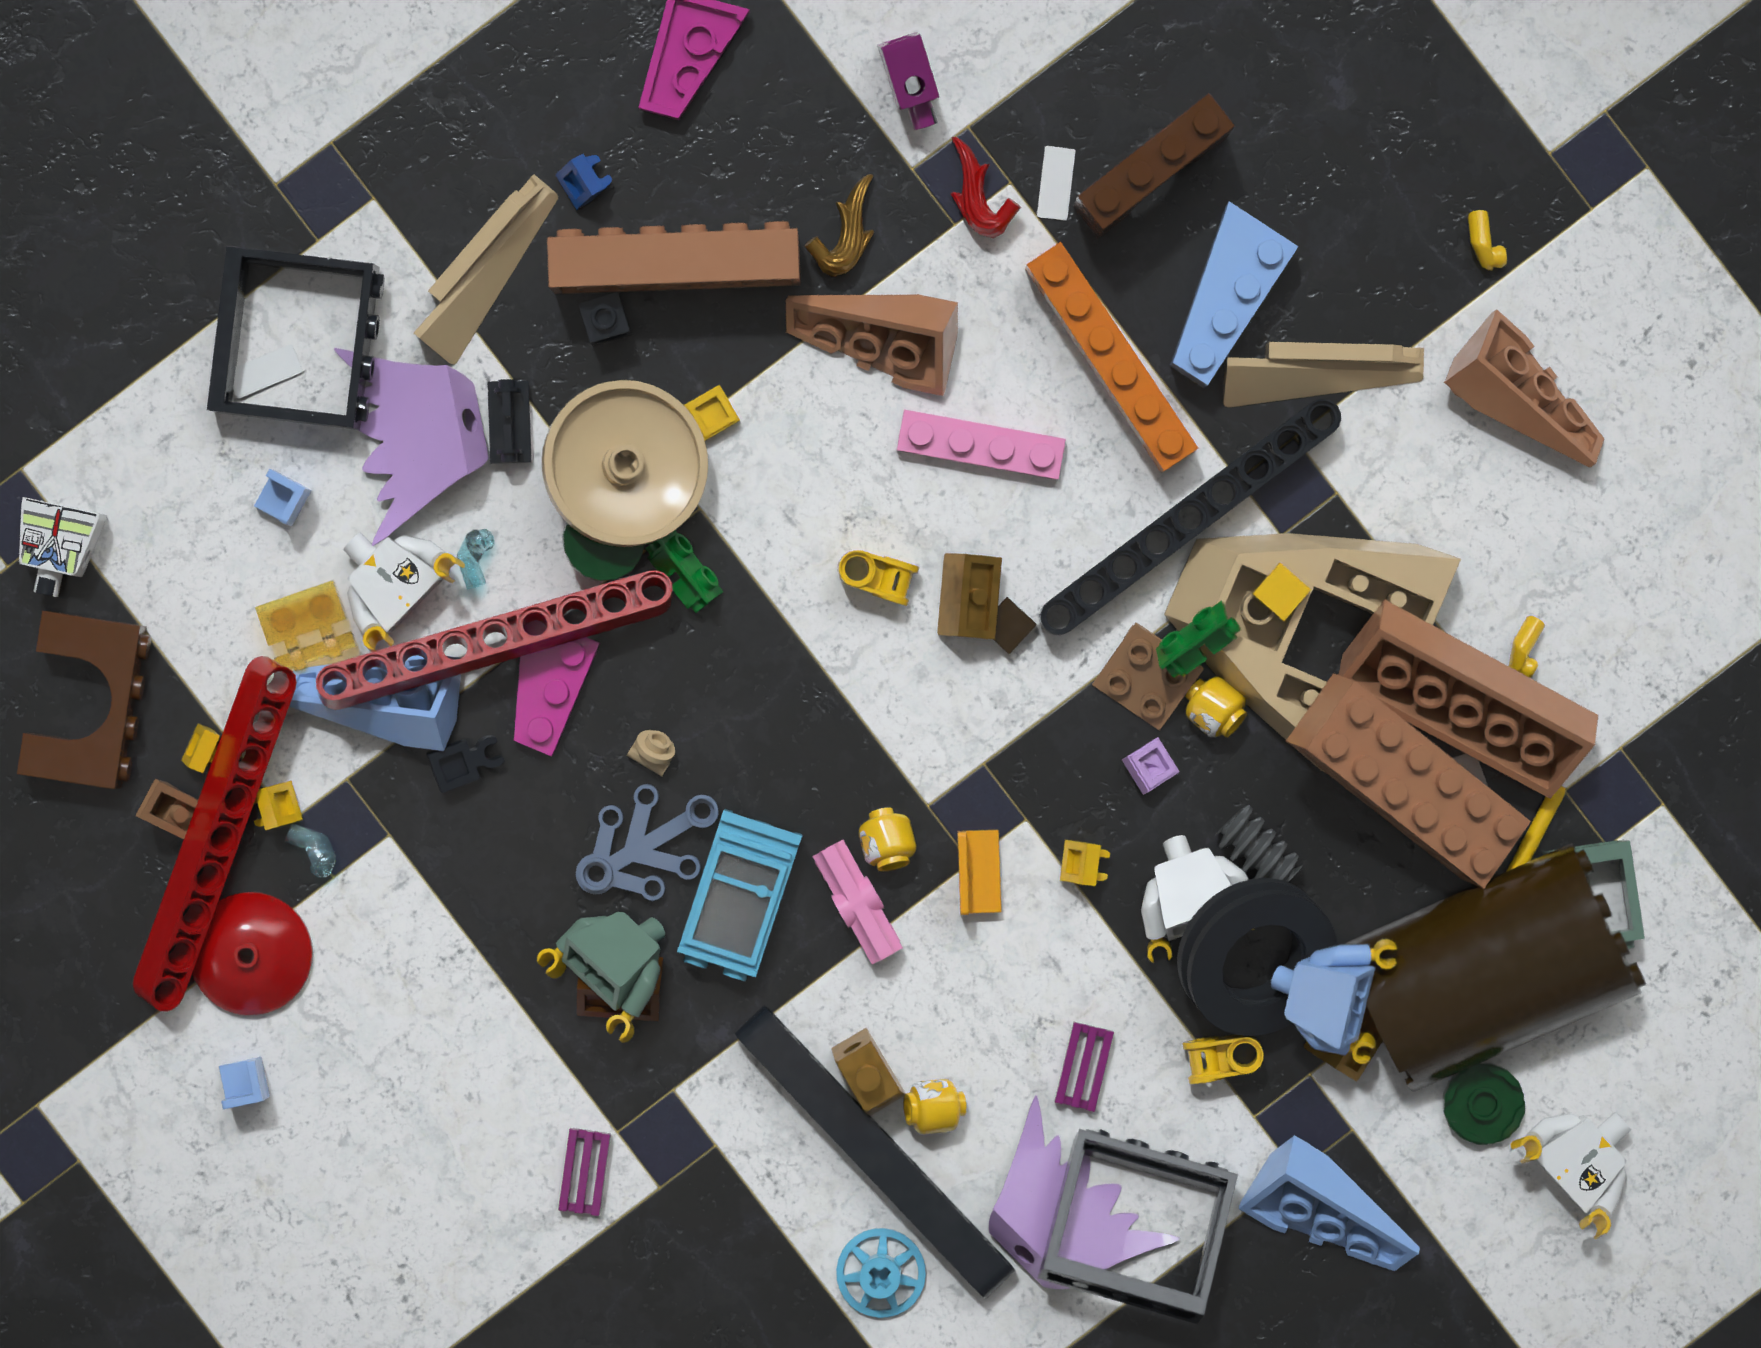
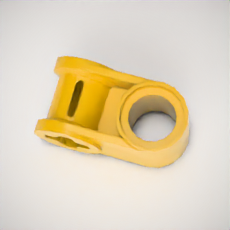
M854 550L847 552L841 557L837 571L843 583L872 593L873 596L907 606L909 602L906 598L913 574L918 573L919 567L887 556L881 557L865 551ZM852 557H860L867 563L868 573L862 580L854 581L846 575L845 565ZM897 572H899V577L895 586V590L893 591V583Z
M1254 1036L1205 1037L1182 1043L1183 1049L1188 1050L1192 1075L1188 1077L1189 1084L1207 1083L1226 1077L1255 1072L1263 1062V1049L1260 1042ZM1249 1043L1256 1048V1056L1251 1063L1240 1064L1236 1062L1233 1058V1051L1237 1045ZM1202 1051L1205 1053L1206 1064H1207V1068H1206V1069L1203 1068V1064H1202V1058H1201V1052H1202Z

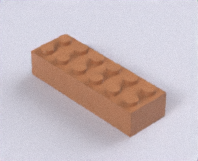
M789 222L764 223V230H749L747 223L723 224V231L710 232L706 229V225L681 226V233H667L664 226L640 227V234H626V232H623V228L612 227L598 229V236H584L581 229L557 230V237H547L549 288L554 294L801 285L799 234L797 228L790 229Z
M1385 599L1342 654L1339 670L1340 676L1355 680L1410 724L1550 799L1595 746L1598 715Z
M1333 673L1286 740L1301 754L1460 879L1483 889L1531 822L1355 680Z

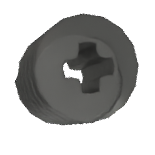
M1250 805L1244 806L1215 834L1221 833L1223 835L1218 847L1222 850L1233 845L1235 848L1230 860L1233 862L1245 857L1246 861L1242 870L1246 873L1256 869L1258 872L1254 879L1272 878L1289 882L1303 866L1294 868L1299 856L1295 852L1283 856L1287 843L1282 840L1271 844L1276 832L1271 828L1260 833L1265 820L1262 817H1257L1248 821L1253 808Z

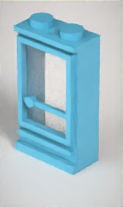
M724 809L677 952L685 954L684 962L702 968H707L710 962L724 967L722 974L746 981L748 975L753 977L757 975L803 834L792 833L771 826L769 823L753 820Z

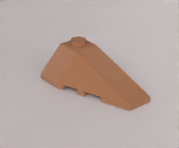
M919 294L788 296L786 299V332L826 352L834 353L840 351L859 361L856 366L869 371L871 367L892 376L891 382L900 387L943 396L958 336V302Z
M1496 309L1454 357L1444 383L1451 388L1456 396L1462 398L1473 409L1591 468L1597 462L1605 438L1576 400L1566 399L1559 391L1554 382L1558 378L1551 367L1544 370L1530 352L1535 346L1528 337Z

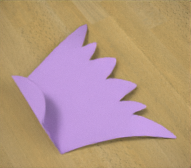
M334 348L336 353L352 368L354 352ZM375 358L373 378L369 381L372 386L365 387L364 397H369L370 403L378 405L379 408L369 413L366 422L361 421L359 431L374 439L382 440L383 443L367 458L362 470L372 474H392V477L380 491L377 501L394 498V501L374 537L372 546L384 540L444 490L467 474L482 467L489 459L474 383L465 375L447 365H418ZM464 409H465V423H466V427L464 426V423H463V420H462V413H463V410H464Z
M1035 1096L1030 1106L1005 1184L990 1215L988 1230L1043 1287L1071 1289L1038 1279L1068 1162L1061 1166L1059 1165L1061 1158V1141L1059 1136L1053 1138L1045 1147L1041 1110L1038 1097ZM1083 1156L1058 1253L1059 1257L1107 1269L1139 1254L1180 1240L1176 1236L1163 1233L1128 1230L1139 1217L1137 1214L1119 1213L1110 1215L1122 1187L1119 1184H1102L1086 1188L1090 1174V1156Z

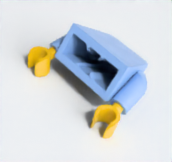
M1382 939L1375 944L1374 949H1370L1367 944L1338 945L1317 950L1310 957L1298 962L1294 970L1284 966H1279L1275 970L1271 980L1272 989L1288 995L1284 1012L1285 1017L1296 1024L1297 1030L1312 1048L1340 1055H1346L1350 1052L1353 1059L1359 1064H1366L1371 1060L1369 1052L1358 1049L1362 1046L1376 1048L1375 1038L1371 1034L1366 1032L1360 1033L1375 967L1369 966L1371 961H1376L1378 966L1384 969H1390L1395 966L1396 960L1394 958L1383 959L1380 957V953L1383 950L1397 949L1396 944L1392 940Z

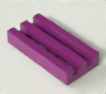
M1073 1022L1054 1100L1055 1103L1067 1104L1072 1107L1095 1112L1114 1031ZM1080 1032L1088 1035L1073 1097L1065 1095L1079 1035ZM1096 1036L1103 1037L1095 1074L1089 1098L1084 1100L1081 1097Z
M577 1128L569 1129L558 1211H573L580 1214L588 1213L594 1216L600 1215L611 1133ZM577 1138H584L576 1202H569ZM593 1140H599L601 1144L592 1205L584 1204Z

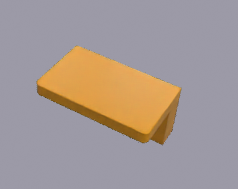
M999 830L957 831L960 915L1001 912Z

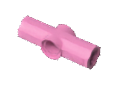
M844 839L813 856L815 864L833 893L831 895L833 902L847 927H852L871 964L873 965L902 949L900 939L882 910L884 906L869 878L863 876Z

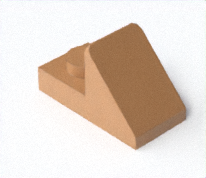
M155 779L136 816L184 839L198 799L182 792L167 782Z

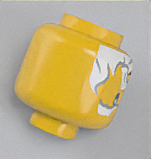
M1213 677L1206 682L1199 679L1186 693L1185 697L1189 700L1186 707L1187 718L1209 737H1219L1221 735L1229 737L1239 728L1247 716V712L1244 710L1246 705L1245 697L1221 677Z
M881 808L870 812V819L860 826L858 832L865 861L870 865L877 866L878 871H891L907 866L910 863L909 858L914 855L917 847L910 819L904 814L894 813L893 808Z
M949 1079L916 1082L912 1085L910 1092L905 1093L903 1098L906 1123L909 1126H913L922 1135L953 1131L958 1126L960 1116L966 1115L965 1095L962 1091L957 1092L954 1083Z

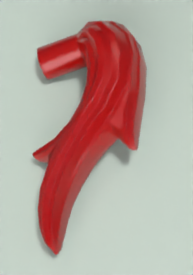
M951 137L960 156L963 171L962 192H952L951 195L970 227L979 235L994 239L1005 232L1008 224L1021 209V206L1011 198H1008L998 212L994 213L987 205L984 194V179L989 164L979 165L970 147L958 137Z

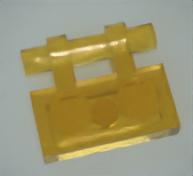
M335 580L255 607L268 646L284 642L288 651L286 654L275 657L274 660L289 669L294 668L296 672L308 668V663L328 656L332 660L343 656L342 651L357 647L352 631L337 636L333 628V624L348 619ZM319 629L323 641L302 648L298 636Z

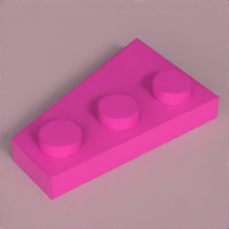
M667 0L638 107L639 110L680 120L750 13V9L716 0Z
M537 620L527 623L524 627V631L531 636H539L546 630L545 624ZM585 637L520 657L514 741L549 756L554 755L600 646L599 642Z

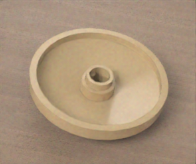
M617 380L601 383L586 389L570 400L558 413L544 441L542 474L546 491L553 506L573 529L587 538L602 544L633 547L652 543L667 536L690 517L705 489L708 474V454L703 434L697 422L679 400L651 384L631 380Z

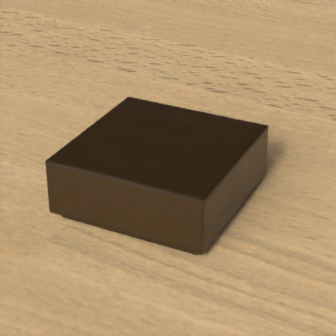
M1006 597L998 606L994 641L1010 654L1037 624L1012 600Z

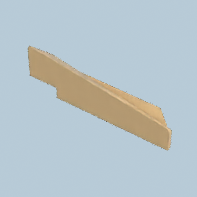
M535 174L531 176L519 192L517 190L514 191L428 290L429 293L440 301V304L415 330L414 334L449 364L454 365L460 359L558 200L556 192Z
M1268 342L1266 344L1265 359L1227 357L1224 360L1223 403L1225 407L1229 408L1420 382L1424 375V348L1385 344Z

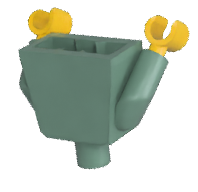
M616 912L608 917L580 918L556 942L557 948L555 950L548 948L539 952L537 962L541 967H545L551 960L555 959L553 965L546 970V974L550 978L560 977L565 972L567 965L613 1010L616 1011L621 1007L623 1009L622 1014L609 1018L606 1023V1029L611 1035L618 1024L625 1023L626 1029L619 1039L622 1043H625L634 1035L632 1019L634 1016L639 1017L654 993L660 974L658 959L661 949L657 942L665 937V931L662 924L653 917L638 926L624 912Z

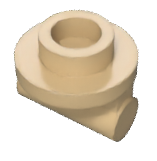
M646 730L638 735L627 756L656 774L663 776L675 755V747L669 737L663 732Z

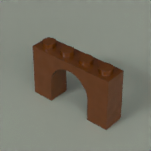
M1210 93L1077 196L1073 207L1099 239L1130 215L1132 210L1169 178L1192 161L1196 163L1228 138L1235 125Z
M42 611L36 652L79 658L95 665L104 674L109 683L112 699L111 708L103 725L91 735L81 739L23 733L17 774L109 789L122 788L123 781H129L132 758L127 757L129 741H135L139 723L138 717L133 716L135 700L141 701L145 686V677L139 676L142 659H148L151 648V636L146 635L147 626Z

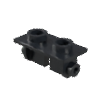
M502 379L487 382L490 464L532 462L529 380L515 381V379Z

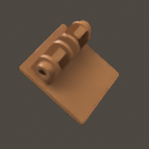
M1135 622L1092 685L1160 731L1204 668L1199 665L1185 677L1179 675L1173 678L1166 667L1164 669L1159 667L1156 647L1159 646L1162 639Z

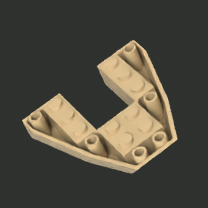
M1291 533L1196 539L1164 615L1180 631L1192 622L1194 616L1200 610L1206 607H1213L1221 600L1223 601L1227 618L1233 617L1239 624L1241 631L1236 634V640L1214 655L1205 645L1201 646V651L1207 657L1205 663L1217 677L1225 679L1245 697L1246 705L1287 740L1327 683L1324 680L1282 663L1312 590H1318L1371 614H1374L1385 599L1433 625L1461 558L1414 543ZM1278 563L1283 564L1311 589L1285 621L1278 618L1252 595Z

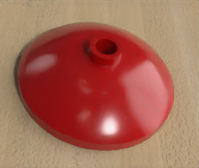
M244 892L228 896L218 901L192 972L196 984L210 1001L232 1013L260 1015L279 1009L300 992L308 979L313 960V946L309 930L301 916L289 904L277 897L259 892ZM243 948H249L253 951L254 959L251 963H245L241 960L240 952Z

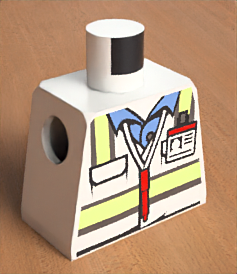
M23 497L21 504L19 563L39 568L33 592L58 597L63 574L83 576L107 515Z

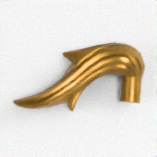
M873 174L866 175L857 182L850 192L846 203H835L841 217V234L836 247L829 252L818 236L812 238L804 246L816 260L820 269L832 277L847 273L855 266L874 233V230L864 231L862 225L864 197Z

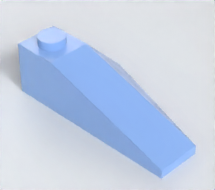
M412 656L408 658L404 666L410 671H420L426 666L427 661L421 656ZM447 656L453 660L460 659V657ZM328 665L293 669L297 683L289 707L403 746L439 751L445 750L457 721L461 674L348 708L333 710L322 704L316 689L317 675L322 668ZM374 667L366 672L364 678L370 683H379L385 679L387 672L382 668ZM333 679L325 685L324 690L328 694L339 695L346 689L347 684L343 680Z
M1295 1135L1270 1154L1239 1205L1241 1211L1273 1230L1286 1233L1287 1228L1308 1234L1310 1235L1308 1242L1322 1246L1324 1241L1345 1247L1347 1255L1392 1271L1397 1270L1419 1254L1420 1247L1328 1155Z

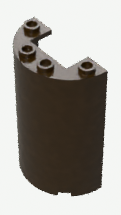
M1572 842L1491 878L1484 889L1475 885L1346 942V945L1367 944L1370 949H1374L1378 941L1389 939L1397 946L1396 950L1386 949L1380 953V957L1383 959L1394 958L1396 960L1394 967L1384 969L1378 966L1376 961L1370 962L1369 966L1375 967L1366 1005L1399 1073L1406 1072L1408 1078L1405 1079V1082L1412 1092L1642 993L1640 987L1647 985L1637 962L1629 965L1625 956L1630 954V951L1620 931L1612 933L1606 918L1613 915L1603 893L1595 896L1591 888L1588 875L1593 873L1594 869L1584 849L1577 852Z

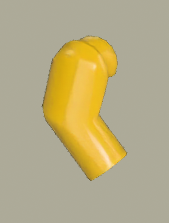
M1484 210L1470 212L1468 214L1470 243L1480 265L1491 271L1493 267L1503 268L1507 264L1506 249L1501 245L1492 247L1488 212Z
M1534 616L1526 617L1515 636L1509 660V667L1529 678L1535 673L1538 662L1528 655L1545 627V624Z

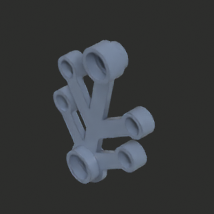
M643 784L639 786L634 792L636 805L625 848L611 856L610 851L614 832L623 823L624 814L616 805L605 806L601 809L598 816L600 828L594 852L585 856L576 868V879L579 886L590 894L605 893L613 886L640 893L644 898L651 901L661 898L665 893L666 886L663 879L659 876L651 875L644 879L618 871L632 862L675 872L686 880L695 878L701 869V864L697 857L690 854L680 857L653 849L692 826L705 828L712 825L719 815L717 802L711 796L697 795L687 803L684 813L645 835L651 809L657 804L659 793L653 785ZM642 789H650L653 792L654 800L652 803L643 804L639 800V792ZM699 803H706L710 807V815L705 819H701L695 814V807ZM609 809L615 810L618 813L619 820L615 825H608L603 819L604 813ZM690 859L694 861L696 870L693 874L686 875L681 871L680 865L683 860ZM600 866L604 870V878L601 881H594L590 878L589 870L591 867ZM655 880L660 884L661 890L658 895L651 896L646 892L645 885L648 881Z

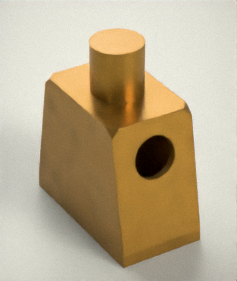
M867 1027L831 1048L837 1066L865 1113L873 1115L905 1095V1091Z

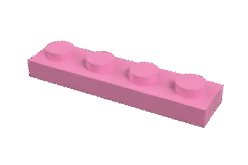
M904 410L897 451L1058 480L1066 439Z

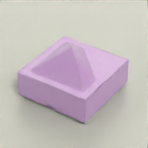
M1159 737L1122 759L1143 795L1180 772Z

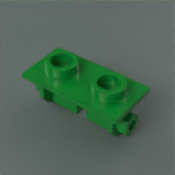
M676 530L652 542L645 548L649 553L647 559L657 571L663 572L668 577L675 572L680 576V579L672 585V590L687 610L691 607L697 613L708 602L723 593L714 572L701 564L694 555L693 547L689 540L682 534L677 533Z
M1222 600L1213 607H1206L1200 610L1194 616L1191 623L1180 631H1173L1167 634L1161 640L1159 646L1156 647L1159 667L1161 669L1166 667L1173 678L1179 675L1185 677L1189 672L1207 660L1206 655L1200 649L1201 646L1205 645L1214 655L1237 639L1236 634L1241 631V628L1233 617L1227 618L1225 605Z

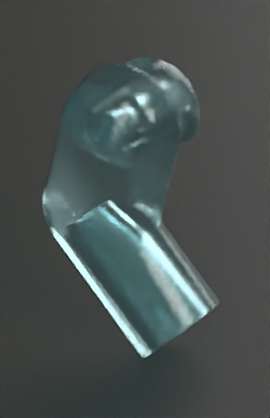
M473 529L467 533L457 553V558L465 564V567H460L467 590L487 584L479 561L484 551L494 546V536L488 529H480L479 531Z
M294 823L291 824L286 837V843L306 849L311 862V873L320 878L329 876L332 873V869L336 866V855L329 838L323 833Z

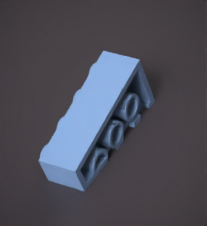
M1230 201L1225 206L1170 364L1172 368L1203 388L1209 384L1298 248L1297 245Z

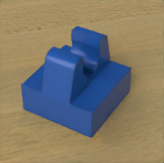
M581 154L571 159L555 174L576 210L589 204L612 182L610 175L598 178L594 172L593 167L601 161L597 155L585 157L584 154Z

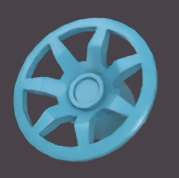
M886 1228L867 1230L851 1239L840 1254L836 1270L837 1283L844 1299L858 1312L876 1318L895 1316L911 1307L920 1296L926 1277L925 1263L919 1248L904 1234ZM880 1236L878 1251L875 1255L870 1256L856 1246L867 1238ZM887 1237L901 1241L909 1249L894 1258L887 1255ZM852 1251L863 1265L861 1271L844 1275L845 1261ZM912 1255H914L918 1265V1280L901 1274L900 1266ZM845 1282H860L865 1292L861 1302H858L850 1294ZM899 1285L915 1287L911 1296L905 1302L898 1305L895 1292ZM872 1298H886L891 1308L877 1310L867 1307V1304Z

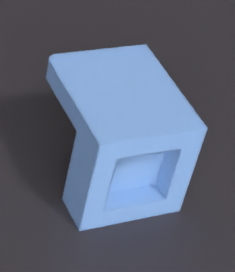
M269 469L266 477L269 479L254 506L279 519L280 522L293 526L312 490L275 470Z
M261 1057L219 1066L226 1098L221 1101L223 1109L262 1102L270 1097Z

